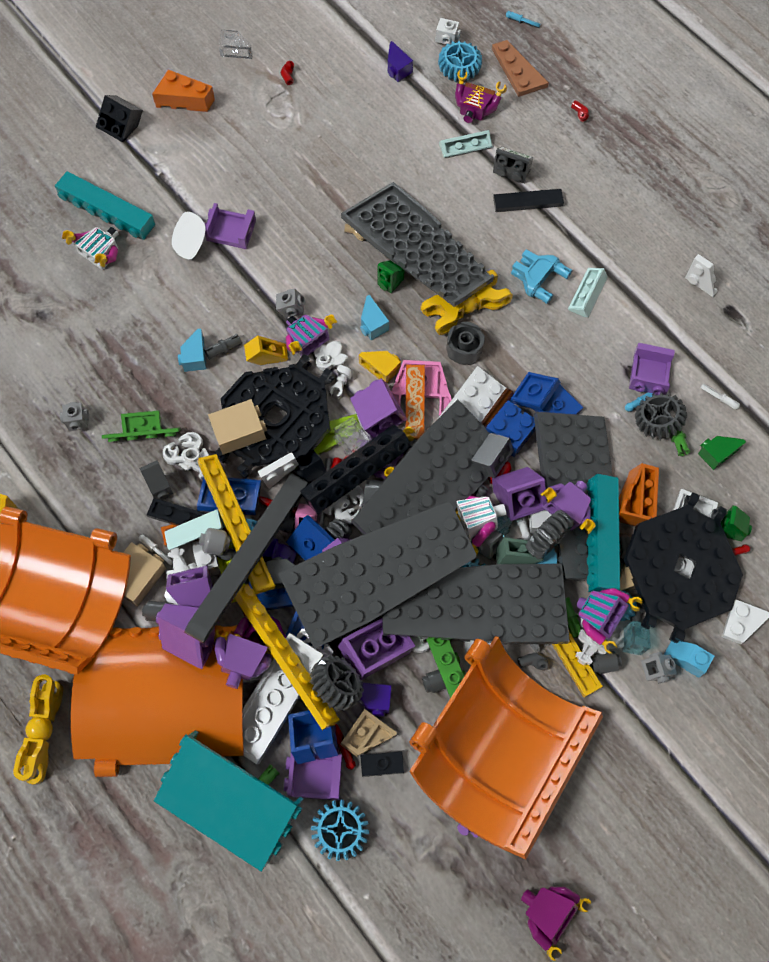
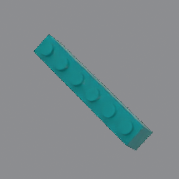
M68 171L55 184L59 198L71 202L77 208L85 209L89 214L100 217L106 223L114 224L118 229L129 232L135 238L139 237L144 240L155 226L152 214Z
M596 474L587 482L588 496L591 499L589 504L591 507V520L596 525L587 538L588 592H600L601 590L611 588L620 591L619 478Z

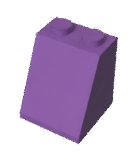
M382 378L373 381L369 387L357 391L350 398L363 429L374 438L393 424L398 426L408 420L389 386Z
M529 467L492 478L493 493L499 503L504 504L510 521L545 510L542 506L547 502L546 497L540 495L546 490L545 479Z
M208 565L169 574L167 577V592L178 605L199 608L213 588Z
M165 603L156 616V623L159 624V640H161L162 649L197 668L203 669L215 645V628L207 640L202 643L184 633L187 624L198 607Z

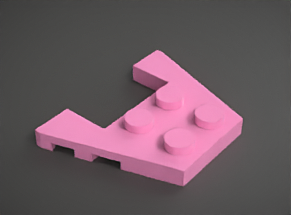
M403 360L391 391L398 404H401V397H406V365H425V398L440 399V416L452 400L441 362Z

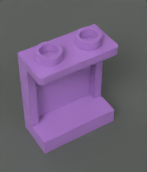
M214 203L212 209H209L208 221L204 223L206 241L247 249L256 223L255 211L248 209L245 215L221 210L218 207V203Z
M638 343L633 356L629 389L638 392H654L656 395L662 392L663 395H666L670 388V383L668 382L671 361L675 350Z
M292 753L290 757H287L286 770H289V778L284 780V791L287 792L288 797L339 800L342 754L325 759H320L319 756H316V761L297 764Z

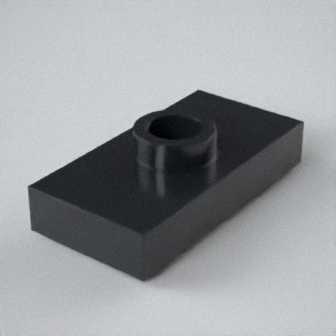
M402 751L360 755L362 777L404 774Z

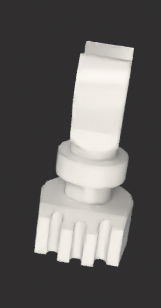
M340 364L336 369L339 375L336 379L337 382L330 388L331 396L334 390L340 391L337 396L338 399L343 396V387L347 383L346 379L350 380L354 373L350 368Z

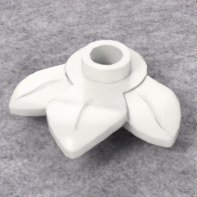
M333 341L328 343L327 346L322 344L314 350L316 366L320 370L324 371L326 368L330 370L333 366L342 365L348 359L347 355L341 353V342Z

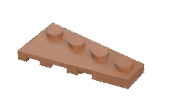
M508 40L492 44V51L518 97L548 87L549 82Z

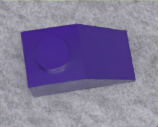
M391 41L389 44L387 72L391 78L399 82L413 73V60Z
M364 683L362 686L364 689L363 696L360 699L362 705L368 712H372L374 716L382 717L385 714H389L391 685Z

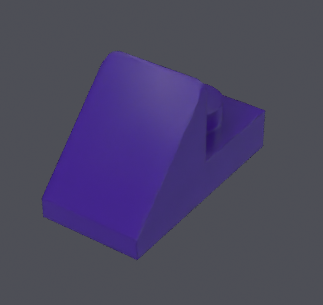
M274 538L262 557L265 562L271 561L272 558L281 557L294 564L297 552L288 545L280 544L278 539Z

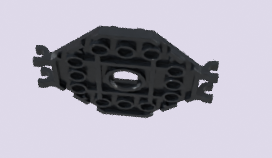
M303 354L296 364H291L286 368L278 369V367L263 369L261 372H244L221 397L222 409L252 399L253 405H258L261 413V416L258 417L259 420H264L267 431L264 432L265 440L232 451V453L244 460L237 468L243 478L247 479L253 467L271 464L291 452L296 460L307 458L331 431L326 384H330L334 380V377L331 376L333 374L331 370L326 368L319 378L307 371L312 366V363L309 362L310 357ZM274 405L287 413L276 424L264 418ZM220 448L214 452L223 464L229 457V453L222 454Z
M694 492L690 496L687 495L685 497L683 507L636 524L623 559L626 567L630 569L638 594L640 593L644 602L643 607L646 614L641 627L647 630L650 627L655 628L657 619L674 627L669 638L674 643H678V641L684 642L685 629L731 611L743 577L741 568L720 523L727 509L719 506L718 510L713 509L711 518L694 510L693 508L700 495ZM679 555L691 560L694 564L690 579L674 571Z

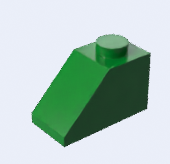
M716 436L712 440L708 438L700 445L702 448L698 455L714 470L738 452L746 441L744 439Z
M733 505L721 520L726 537L742 542L751 533L750 517L740 508Z

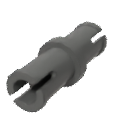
M235 334L225 340H219L217 344L205 348L204 351L210 360L221 353H228V350L241 345L242 341L238 334Z

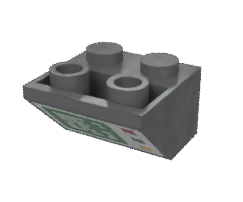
M499 147L496 150L493 173L525 183L532 167L533 157Z

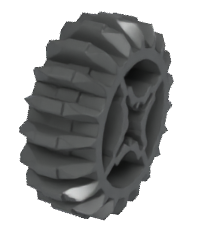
M653 392L651 398L646 396L645 401L641 400L640 406L636 408L635 419L637 427H639L640 432H644L646 437L651 435L652 439L658 436L661 441L662 437L666 436L669 440L670 434L676 436L677 431L681 432L682 426L686 424V406L683 405L681 399L678 400L676 395L671 397L669 392L666 395H663L662 392L656 395ZM672 410L676 413L675 418L670 414ZM647 414L651 415L650 422L646 419Z
M562 510L556 511L527 541L526 549L533 557L537 559L544 558L569 532L573 526V520Z
M329 655L328 657L321 658L311 669L310 677L312 679L310 683L314 685L312 690L318 693L317 697H321L323 703H328L329 708L334 706L336 710L341 709L345 711L354 707L363 696L364 689L362 686L364 683L360 680L361 675H358L356 673L357 669H353L351 663H346L344 658L340 660L338 656L333 657Z

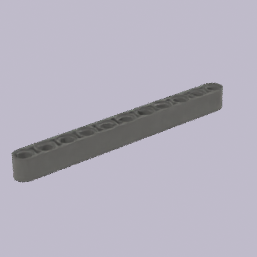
M292 473L290 474L187 624L184 633L202 643L207 640L302 497L300 490L305 488L309 482Z

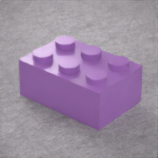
M381 618L343 638L338 648L347 663H351V667L357 669L356 673L361 675L360 680H363L410 654L415 644L410 636H384Z

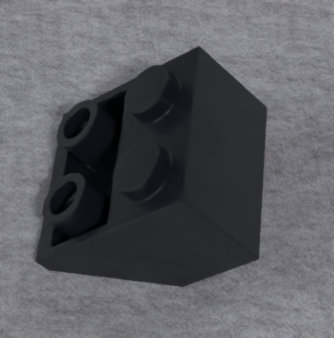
M104 95L96 128L124 142L138 127L143 110L117 95Z

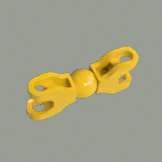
M494 270L487 271L489 275H494L493 282L456 307L449 304L439 295H435L422 303L420 309L425 316L440 315L442 317L435 324V331L438 335L449 333V330L454 325H457L458 320L463 318L464 313H472L476 308L478 310L482 308L497 310L511 302L513 294L509 289L496 290L492 288L496 285L498 275Z
M46 674L37 676L33 681L30 692L29 717L32 719L28 721L25 727L27 738H24L23 744L16 755L13 769L15 778L32 785L40 784L46 776L49 747L47 740L53 732L51 721L54 722L63 696V686ZM46 680L47 682L43 685L42 690H40V683ZM24 766V771L22 775L21 768ZM38 769L39 775L37 778L33 779Z

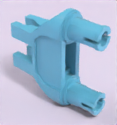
M526 249L522 253L523 258L520 261L523 264L516 261L512 266L511 274L523 282L528 296H535L548 304L553 294L540 287L551 272H555L567 280L573 270L562 264L559 258L554 255L538 256Z

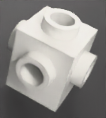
M440 18L436 29L435 42L451 45L452 41L456 42V40H459L461 34L459 22Z

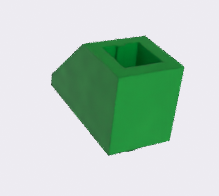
M391 260L380 262L377 265V284L382 290H387L392 294L404 280L405 270Z

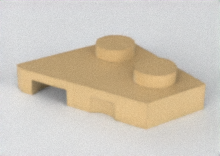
M364 709L340 745L358 757L393 738L397 732Z

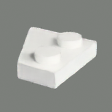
M698 254L694 258L685 279L713 297L717 293V289L714 288L716 281L714 265Z
M291 452L259 470L258 473L268 489H270L299 464Z

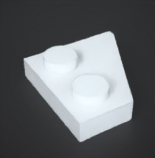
M735 599L733 608L728 613L722 637L738 644L744 643L769 618V612Z

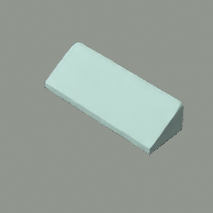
M487 130L441 140L439 145L443 157L446 158L491 148L492 142L490 132Z
M604 268L587 269L568 308L569 311L583 317H589L608 277Z
M216 509L165 531L168 550L199 539L201 533L205 534L208 528H225L219 510Z

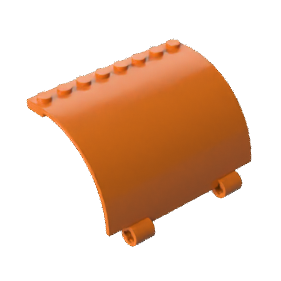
M5 506L0 513V654L59 669L70 674H78L96 656L113 628L127 587L131 555L113 551L117 542V534L115 532L95 528L90 537H85L26 522L27 512L25 510Z
M216 625L215 633L216 630H219L218 634L224 636L225 632H228V636L229 634L235 635L234 631L237 625L225 627ZM114 627L96 656L78 674H74L71 698L73 758L95 759V777H118L120 765L170 764L174 754L179 752L181 748L179 743L182 738L195 730L199 732L196 740L221 756H244L243 679H241L238 689L226 685L229 674L222 672V666L217 663L215 645L203 669H200L162 649L161 640H159V627Z
M495 636L490 645L484 640L475 639L464 656L471 667L433 726L422 722L409 741L414 749L421 752L410 769V773L424 793L451 818L489 843L526 860L601 722L603 715L602 712L586 706L574 705L540 686L515 664L505 651L499 637Z

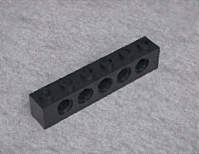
M393 424L300 490L307 504L319 514L412 446L406 434Z

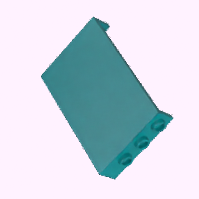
M195 730L189 735L186 734L179 743V746H181L179 752H176L170 761V764H172L170 770H167L161 778L162 785L154 802L262 872L269 864L272 856H277L283 844L280 842L283 837L286 838L293 827L290 825L292 819L296 820L303 809L300 807L303 798L299 797L293 802L196 740L198 731Z

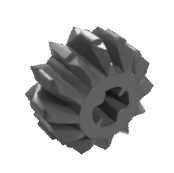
M341 519L333 520L324 529L334 540L337 538L349 539L352 533L351 527Z

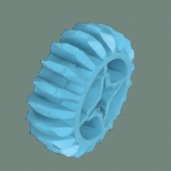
M458 40L457 43L452 41L451 45L446 44L445 47H442L439 54L438 65L440 72H443L444 76H448L449 80L453 78L456 81L459 80L457 76L459 70L461 78L465 77L467 71L466 81L470 78L474 79V76L478 75L482 67L480 50H477V46H472V42L467 44L466 41L461 43Z
M335 800L332 801L333 808L331 809L325 804V813L321 810L317 811L322 816L321 819L313 818V821L318 823V826H311V830L318 832V834L311 836L312 839L319 838L320 840L314 846L318 848L323 845L320 853L323 855L328 850V859H331L333 853H335L336 861H340V854H344V859L348 860L347 853L350 851L353 857L357 855L354 851L356 847L360 851L363 850L359 842L367 843V839L363 838L362 834H369V830L363 829V826L369 824L368 821L361 822V819L365 817V813L356 814L360 810L359 806L351 810L352 802H349L347 807H344V800L340 801L339 807H337ZM338 812L335 824L323 826L325 820L330 815ZM345 813L350 814L356 820L358 828L349 827L345 824ZM340 819H342L343 828L346 827V830L351 831L342 832L339 842L338 833H334V830L329 829L338 828ZM322 832L335 836V848H332L325 842ZM347 835H357L356 840L349 847L342 849L343 839Z

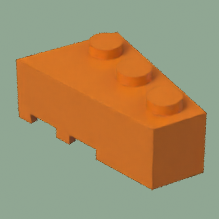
M171 70L166 72L152 93L157 108L170 106L171 109L182 107L191 111L208 112L215 101L211 85Z
M641 463L630 470L619 496V522L636 526L638 523L657 517L658 467Z

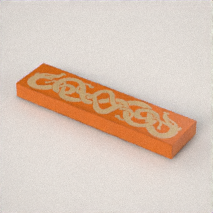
M406 365V418L408 420L405 421V428L408 426L413 428L416 432L410 435L414 439H419L424 433L425 365Z

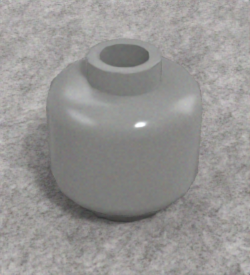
M208 528L205 534L201 533L199 545L202 546L204 553L221 556L224 552L228 551L230 537L227 536L224 530Z

